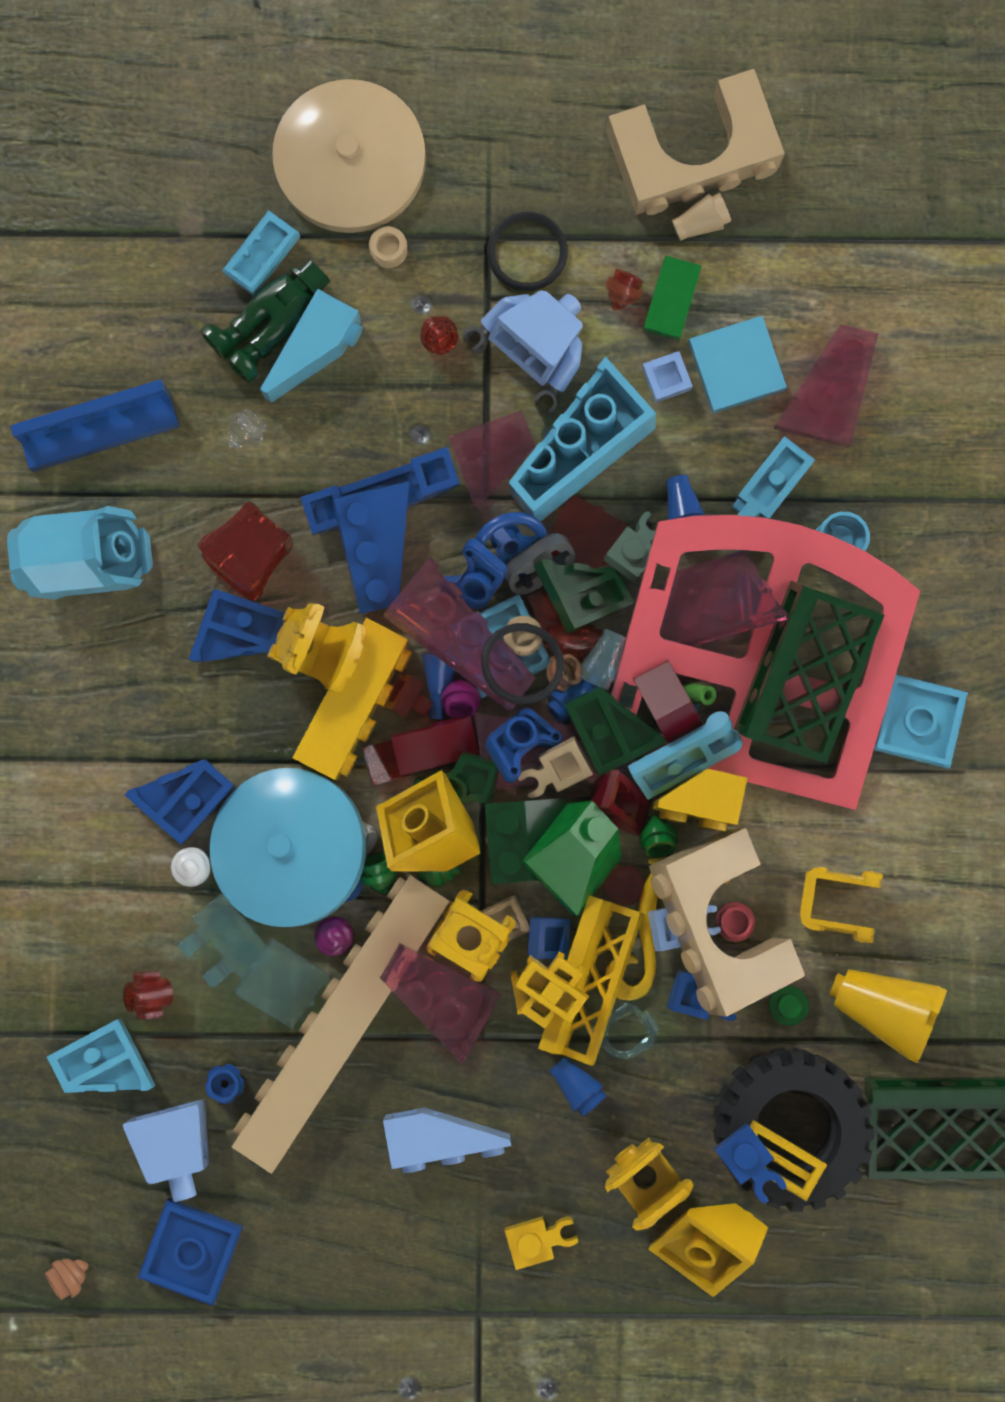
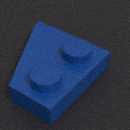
M203 759L177 772H171L159 777L157 780L143 786L130 789L124 795L178 843L184 845L236 785L209 761Z

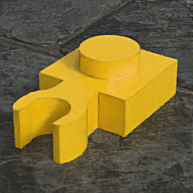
M543 1216L505 1227V1234L515 1269L519 1270L554 1259L553 1246L571 1247L577 1244V1235L565 1238L560 1234L562 1227L574 1224L572 1217H563L556 1221L553 1226L547 1228Z

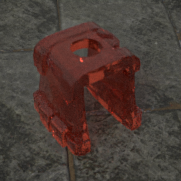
M248 501L222 527L209 535H205L197 546L202 552L201 556L206 564L221 580L227 583L239 595L256 602L264 593L263 590L273 571L293 548V539L287 531L278 527L264 515L259 507L253 502Z

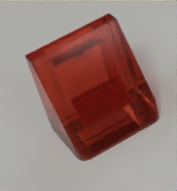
M392 740L362 748L374 787L412 776V773L400 775Z

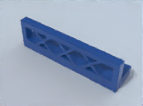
M161 379L10 425L13 437L22 444L28 467L32 472L180 427L170 391Z

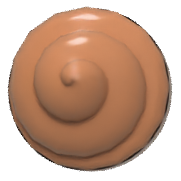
M67 1258L51 1263L52 1268L45 1272L44 1275L59 1300L62 1301L68 1296L73 1298L81 1291V1284L86 1277L85 1271L88 1269V1263L82 1260L72 1261Z

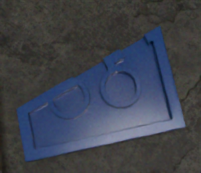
M409 481L331 499L359 614L399 605Z

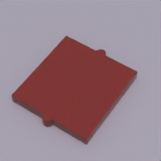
M575 495L567 501L550 534L559 533L568 538L575 551L573 563L587 564L592 568L604 567L606 565V562L603 561L605 555L624 532L628 524L603 511L602 505L595 507ZM555 550L551 554L555 557L559 555L560 552L558 550Z

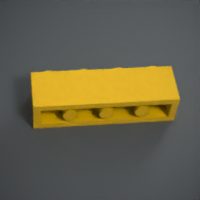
M365 618L362 624L367 630L365 638L361 642L364 648L360 659H354L353 661L357 666L351 679L346 678L345 686L341 692L327 691L292 757L336 781H339L341 775L348 777L358 758L353 752L359 740L364 742L368 740L376 724V721L371 718L377 706L385 707L394 690V686L389 684L396 670L401 673L404 671L412 655V651L408 650L410 642L407 638L368 618Z

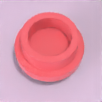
M730 902L718 910L715 917V926L720 927L721 932L719 934L724 939L731 942H740L752 934L755 927V917L751 909L739 902Z

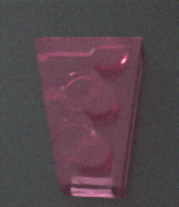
M841 324L773 429L848 448L852 443L878 333Z
M399 943L380 977L462 1064L501 996L496 989L480 981H474L469 976L402 943Z

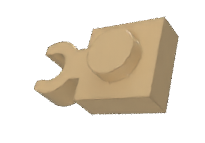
M574 736L541 753L539 760L542 766L529 765L522 768L518 779L521 781L527 777H534L538 780L539 784L528 791V796L532 799L541 796L546 789V785L553 783L557 792L593 775V769Z

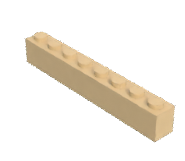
M412 874L409 875L407 880L401 877L398 878L387 895L389 899L393 900L384 914L379 910L375 913L365 929L371 935L363 947L355 944L343 962L349 968L341 981L335 977L331 980L321 996L327 1002L320 1013L316 1014L311 1011L299 1029V1032L304 1034L297 1048L289 1045L279 1059L277 1065L282 1068V1071L274 1082L267 1078L254 1098L260 1102L259 1106L252 1116L245 1112L232 1131L238 1137L232 1148L271 1174L292 1145L451 901Z

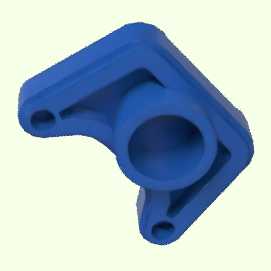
M469 539L462 550L468 564L467 569L459 576H444L438 586V590L442 595L473 609H483L503 582L508 569L499 558L478 540Z
M524 708L493 731L486 739L485 747L504 780L508 783H514L521 775L520 761L525 754L535 747L551 749L562 743L563 736L535 711Z

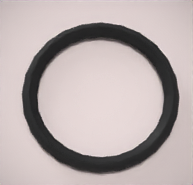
M520 212L503 219L494 228L487 245V258L495 276L505 285L521 291H534L551 284L561 274L568 257L566 239L560 227L550 218L535 212ZM521 220H533L546 225L555 234L560 247V256L555 269L544 279L533 283H522L509 278L501 271L495 257V246L501 232L507 226Z
M515 623L500 628L488 638L481 654V670L488 686L499 697L516 704H532L549 697L557 689L564 672V658L558 643L547 631L528 623ZM516 631L530 632L541 637L549 644L555 656L556 670L551 683L543 691L530 696H518L505 691L494 680L489 668L490 652L494 644L508 633Z

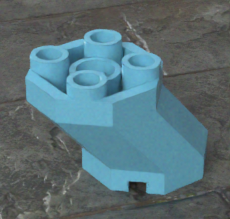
M111 506L98 510L33 516L23 520L17 528L12 529L7 535L11 581L18 590H25L30 597L53 600L65 596L120 591L138 587L143 579H140L141 576L148 573L153 567L150 535L144 527L137 529L132 520L137 518L131 510Z

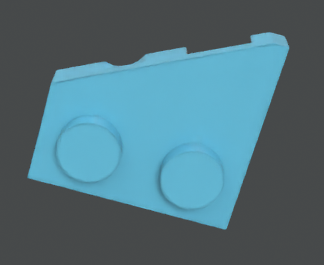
M122 1018L47 1056L64 1093L85 1091L114 1092L117 1090L148 1091L156 1086Z

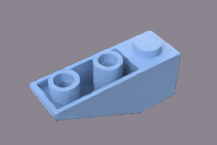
M425 1107L387 1114L383 1119L391 1168H402V1173L423 1170L426 1168L425 1163L441 1160L442 1165L461 1163L465 1161V1155L478 1152L481 1153L482 1158L494 1157L505 1153L504 1147L511 1146L510 1133Z

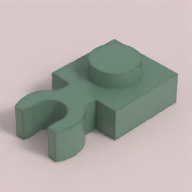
M649 511L640 517L636 524V532L627 526L603 559L604 562L633 583L645 570L655 531L650 530L646 525L651 516Z

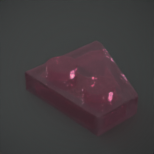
M522 410L448 437L474 508L480 506L535 447Z

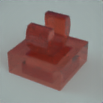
M401 673L384 708L402 717H406L410 709L426 716L433 702L419 694L424 685L422 681L411 675Z

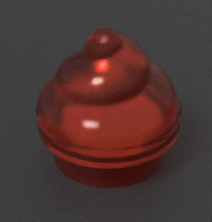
M616 268L613 277L608 276L605 283L606 288L609 290L608 298L612 302V309L614 311L624 309L627 305L634 304L640 299L644 292L641 290L644 280Z
M433 316L425 319L420 330V340L423 347L428 352L437 355L449 353L454 349L459 339L456 324L445 316Z

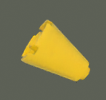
M848 969L846 976L837 974L829 995L836 998L834 1006L906 1059L918 1063L932 1032L936 1017L942 1007L947 990L937 985Z

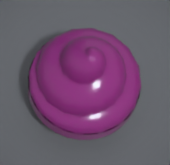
M457 679L445 688L441 695V705L444 707L446 714L451 718L467 715L474 716L477 708L480 706V693L471 683L466 682L464 679Z
M328 917L322 920L315 930V944L325 955L340 956L346 953L354 942L353 928L347 920L341 917Z

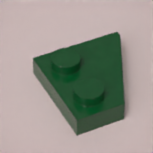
M596 687L563 703L565 711L597 776H601L667 743L665 737L649 727L637 715L621 705L601 687Z

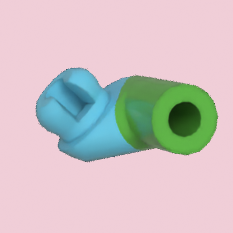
M687 682L682 685L696 712H698L701 704L711 705L716 699V690L712 686L694 682Z

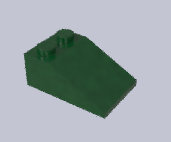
M590 796L485 804L491 884L539 881L522 861L568 803L589 801Z

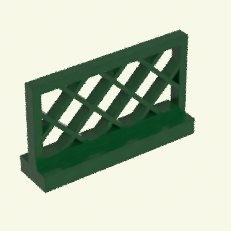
M790 581L734 730L745 738L757 742L762 741L827 763L885 615ZM819 599L830 604L835 618L816 627L812 613ZM839 607L849 611L841 614ZM859 614L869 617L870 621L865 633L852 640L845 621ZM838 625L845 644L827 652L820 634ZM808 626L810 631L805 633L806 628ZM814 638L821 656L801 664L797 654L801 643ZM849 650L853 660L852 667L849 672L837 677L830 659ZM794 663L796 668L791 670L792 664ZM824 663L831 681L812 689L805 672ZM799 675L806 693L787 702L782 691L785 682ZM835 688L839 698L837 705L834 709L823 714L816 696ZM810 700L816 718L797 726L791 709ZM778 701H780L781 705L776 707ZM785 712L792 730L778 737L767 734L771 719ZM818 725L821 726L825 735L819 751L806 747L801 735ZM795 737L798 744L790 742L788 740Z
M1005 1077L865 1078L864 1093L872 1112V1116L869 1117V1124L874 1127V1140L868 1142V1149L872 1151L869 1164L866 1163V1176L868 1179H1005V1167H1000L993 1160L1005 1147V1132L993 1121L1005 1109ZM878 1109H895L903 1117L888 1133L877 1124ZM902 1109L911 1110L906 1114ZM924 1109H935L943 1118L926 1133L913 1120ZM942 1109L951 1110L946 1114ZM964 1109H976L983 1117L966 1133L953 1120ZM982 1109H991V1110H990L988 1113H985ZM990 1123L1002 1137L985 1152L973 1139ZM910 1124L922 1138L905 1152L893 1139ZM950 1124L963 1137L945 1152L933 1139ZM877 1132L882 1136V1138L878 1142ZM970 1143L982 1156L971 1167H960L953 1158ZM888 1144L902 1156L892 1167H877V1154ZM928 1144H931L942 1157L931 1167H920L913 1158ZM989 1162L993 1167L984 1166ZM908 1163H910L913 1167H905V1166H906ZM948 1163H950L953 1167H945V1166H946Z

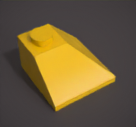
M442 770L376 806L387 867L391 871H449L480 854L474 823L448 777Z
M736 1203L689 1208L651 1243L648 1250L714 1297L754 1264L769 1227Z

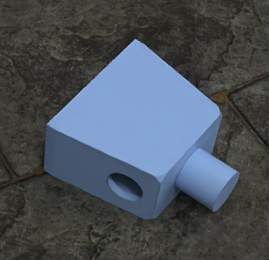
M204 1099L137 1116L126 1121L123 1124V1128L146 1182L150 1185L168 1180L173 1202L196 1196L192 1173L202 1171L209 1165Z

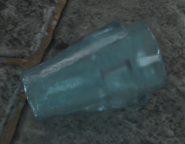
M605 629L601 638L581 664L580 668L583 670L579 678L609 690L611 683H616L623 646L627 638Z

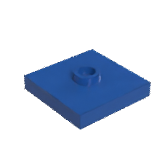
M168 1198L138 1278L213 1306L243 1225L179 1201L173 1202V1199Z

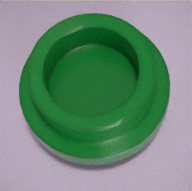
M787 985L771 994L768 1008L775 1021L785 1026H793L805 1019L809 1010V1002L802 990Z

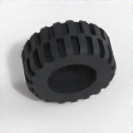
M783 1048L771 1050V1054L763 1056L759 1053L749 1058L751 1063L744 1068L739 1065L731 1073L734 1078L729 1085L724 1083L719 1092L722 1098L720 1104L715 1105L713 1118L716 1120V1128L713 1129L716 1144L721 1143L745 1123L750 1126L753 1120L757 1122L763 1107L775 1096L791 1090L806 1092L820 1101L828 1115L829 1128L826 1140L818 1153L814 1155L825 1162L827 1166L807 1201L787 1189L782 1190L772 1180L766 1181L762 1187L763 1193L769 1199L766 1205L779 1209L780 1206H786L790 1212H803L804 1206L811 1205L814 1210L826 1207L825 1200L832 1196L838 1201L847 1194L843 1188L850 1181L854 1184L859 1182L863 1174L858 1170L862 1162L869 1164L872 1151L868 1149V1142L874 1140V1127L869 1124V1117L872 1116L869 1103L864 1101L862 1097L863 1091L840 1067L818 1054H812L807 1050L794 1048V1051H786ZM771 1161L766 1165L800 1187H804L805 1180L777 1163ZM807 1162L797 1164V1166L809 1173L814 1169ZM724 1163V1165H725L726 1168L729 1170V1172L731 1173V1175L733 1176V1178L736 1180L737 1183H739V1181L736 1179V1177L733 1175V1173L730 1171V1169H729V1168L727 1167V1165ZM749 1178L741 1186L749 1195L757 1199L752 1188L753 1179Z

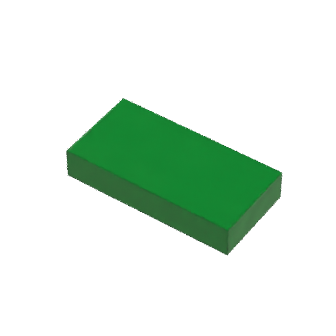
M665 255L643 331L680 341L701 271V265Z

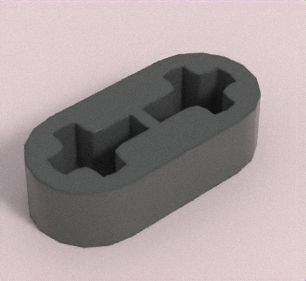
M559 533L549 534L510 559L506 564L508 572L505 579L511 590L516 594L524 595L543 586L534 567L543 559H552V564L570 566L575 560V551L568 538ZM558 550L560 554L554 557L551 553ZM523 571L526 574H528L524 578H521V576H519V574Z

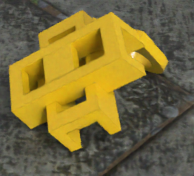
M560 951L549 967L530 955L527 959L528 965L521 975L518 974V970L511 971V981L518 1015L524 1014L544 1029H546L555 1014L571 1023L589 997V995L576 987L584 973V967L579 965L576 968L564 959L565 954ZM531 1007H533L534 1009H536L537 1011H539L540 1013H542L544 1016L540 1015L538 1012H536L535 1010H533Z

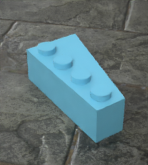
M606 356L598 365L597 371L588 383L585 382L578 391L575 400L565 413H561L554 422L553 428L542 443H538L509 481L513 499L525 513L534 516L541 522L656 429V412Z

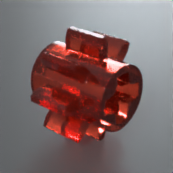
M159 970L133 973L134 982L126 983L123 990V1001L126 1009L131 1013L136 1012L137 1020L162 1018V1008L170 1007L173 1001V988L167 978H160Z

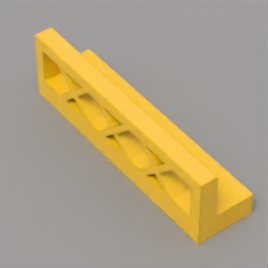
M589 895L567 961L576 968L579 965L584 967V973L576 987L585 993L598 987L604 1001L601 1010L590 1016L583 1004L571 1023L555 1014L546 1029H544L538 1049L551 1054H562L594 1066L644 913ZM616 912L631 917L626 934L613 940L608 929L612 913ZM605 937L607 944L602 946ZM622 943V946H621V949H620V952H619V950H618V948H617V945H619V944ZM611 950L616 961L614 970L601 978L595 965L598 955ZM593 976L595 981L590 983L591 977ZM610 981L608 988L606 989L604 984ZM580 1013L582 1020L577 1022ZM597 1019V1022H596V1025H595V1028H594V1026H593V1024H592V1021H594V1020ZM584 1025L591 1038L586 1054L568 1047L573 1031Z

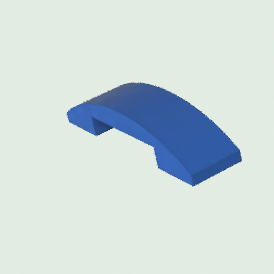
M445 447L411 459L412 463L342 487L335 485L300 497L312 534L317 535L338 530L331 500L333 498L409 481L407 507H410L459 486L460 482L449 448Z

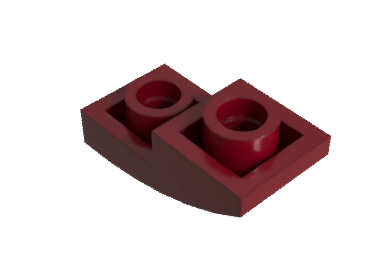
M471 715L433 722L432 726L395 733L391 737L400 775L456 762L465 751L475 755L480 753Z

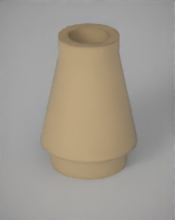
M718 193L713 196L707 194L681 215L671 219L679 240L682 241L689 237L723 230V225L731 222V217L721 194Z

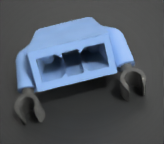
M542 290L532 296L524 294L504 297L481 319L482 325L479 328L473 326L463 332V341L467 343L473 336L479 335L481 339L472 348V352L480 354L487 348L489 339L541 386L548 382L550 384L549 388L536 395L535 407L538 405L541 397H551L554 403L547 412V415H549L557 408V395L560 391L564 392L580 367L583 344L578 335L583 325L575 316L581 312V305L570 294L564 295L557 301L547 291Z

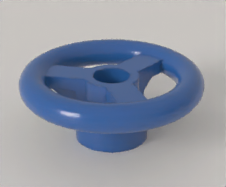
M511 512L491 519L480 529L475 539L485 546L489 538L497 553L496 557L506 565L512 557L547 536V532L543 524L534 516L522 512ZM516 524L529 527L535 536L528 537L522 535ZM523 571L519 574V576H523L526 573Z

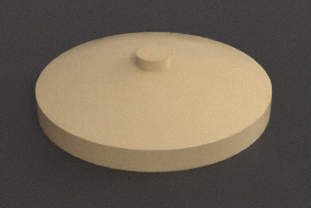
M346 79L331 81L304 93L283 115L273 142L274 171L286 200L297 213L309 222L335 232L356 233L369 231L395 219L409 206L416 196L425 172V143L420 125L413 112L396 94L380 85L362 80Z

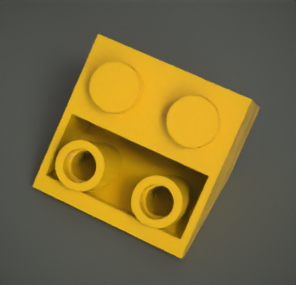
M706 769L653 801L651 809L660 811L659 819L686 823L688 817L699 820L697 826L699 828L726 832L727 826L738 825L748 777Z

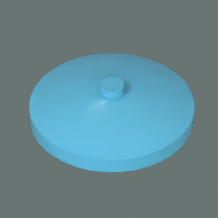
M298 768L268 770L242 783L230 794L220 808L210 838L212 871L218 887L225 898L246 917L275 927L309 925L335 912L356 888L366 859L365 828L360 813L352 799L330 779Z

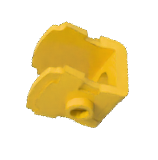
M650 1137L638 1147L631 1144L615 1157L617 1163L605 1171L609 1176L605 1184L607 1193L618 1188L637 1212L638 1217L634 1219L632 1225L636 1231L652 1227L658 1219L677 1204L685 1201L694 1186L690 1179L682 1180L661 1153L664 1146L653 1142ZM647 1165L655 1170L656 1179L651 1186L642 1188L634 1183L633 1175Z

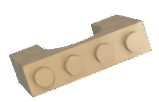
M755 69L718 80L713 97L726 130L728 147L718 158L706 164L687 165L677 162L668 156L657 140L645 104L608 116L606 132L635 215L644 212L647 215H654L667 209L668 204L683 200V203H691L702 198L705 192L719 188V191H727L738 186L741 180L754 176L755 179H764L777 171L785 153Z
M746 828L727 829L726 832L722 831L649 866L653 876L651 878L653 890L662 899L668 913L666 916L667 925L670 931L678 938L683 950L681 953L682 962L688 972L693 975L698 987L696 991L697 999L702 1008L710 1015L727 1017L805 976L791 939L771 938L739 955L731 957L723 953L710 937L706 914L709 901L714 892L728 880L761 865Z

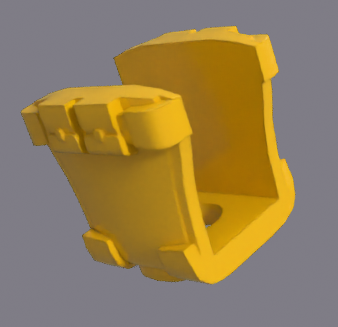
M309 603L304 609L288 607L282 619L284 624L277 634L276 643L271 645L267 657L281 663L283 669L289 673L297 674L299 671L319 680L325 689L338 693L341 692L345 686L346 678L351 679L357 664L353 663L354 659H360L364 648L361 642L365 638L366 627L357 622L339 627L328 626L320 622L324 611V606L320 604Z
M816 867L806 871L800 907L801 923L811 930H828L852 934L854 941L873 943L875 928L811 918L817 879L881 889L883 874L874 871H864L860 876L829 871L824 867Z
M464 889L457 894L455 901H451L442 914L444 918L443 920L439 919L432 931L433 937L428 942L426 948L433 956L440 953L471 972L469 978L479 982L484 979L488 969H492L500 957L498 953L499 951L503 952L508 945L507 943L510 940L509 934L514 929L516 923L512 917L506 915L501 924L468 904L473 893ZM465 926H473L481 934V943L474 950H465L458 944V932Z

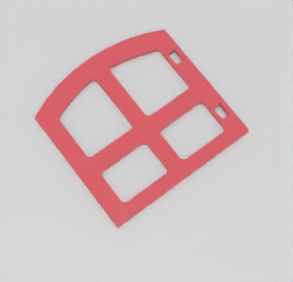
M729 514L688 516L658 521L611 696L619 702L625 682L636 686L633 678L668 660L677 674L734 689L735 695L729 713V718L733 724L732 729H734L790 581H798L800 570L806 563H811L831 572L878 601L882 607L881 613L885 615L868 656L861 682L856 687L845 718L848 720V727L833 775L824 777L752 758L749 755L752 740L745 738L740 733L739 735L743 741L741 749L707 769L748 777L747 782L856 810L920 590L893 568L866 551L832 535L798 524L764 517ZM705 550H750L769 552L772 555V565L748 650L744 657L736 658L667 640L660 636V628L679 559L683 553ZM657 563L670 568L664 590L651 588ZM799 675L787 680L782 690L787 702L806 693ZM807 676L812 689L828 682ZM638 687L632 707L628 708L635 715H637L642 697ZM835 688L816 696L822 712L834 709L839 700ZM810 700L799 705L813 709ZM665 743L643 755L647 756L652 752L664 747L668 743Z

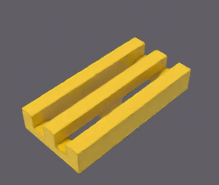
M753 1120L750 1128L756 1136L760 1134L814 1167L813 1171L809 1173L766 1147L774 1158L773 1162L806 1181L802 1188L780 1175L786 1183L785 1189L807 1201L827 1164Z

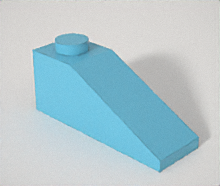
M317 289L260 388L264 398L272 403L342 356L348 345L353 347L363 330V326L360 325L361 319L358 310Z

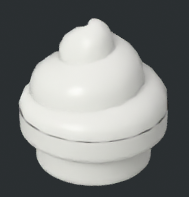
M184 848L178 851L172 859V876L183 886H198L209 877L211 861L208 855L199 848Z

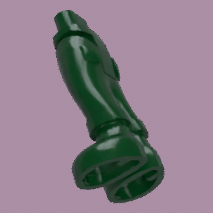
M308 260L300 269L292 268L290 270L291 275L286 273L264 287L248 303L240 315L229 323L230 327L221 329L210 323L206 324L199 331L215 353L223 361L227 360L231 369L245 382L250 383L257 377L259 359H265L280 342L294 331L317 289L322 290L330 283L327 275L313 261ZM266 320H270L257 335L248 341L249 344L246 347L236 350L243 340L245 341L252 335L255 329Z

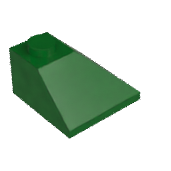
M593 801L568 803L527 854L522 863L573 916H578L584 909L589 895L593 896L622 858L618 828Z

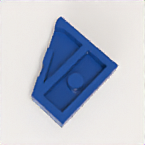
M213 589L189 660L199 663L269 653L271 645L276 643L277 634L284 624L282 619L285 612Z

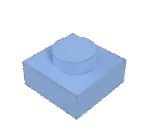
M679 351L642 365L644 376L655 403L692 390L693 386Z

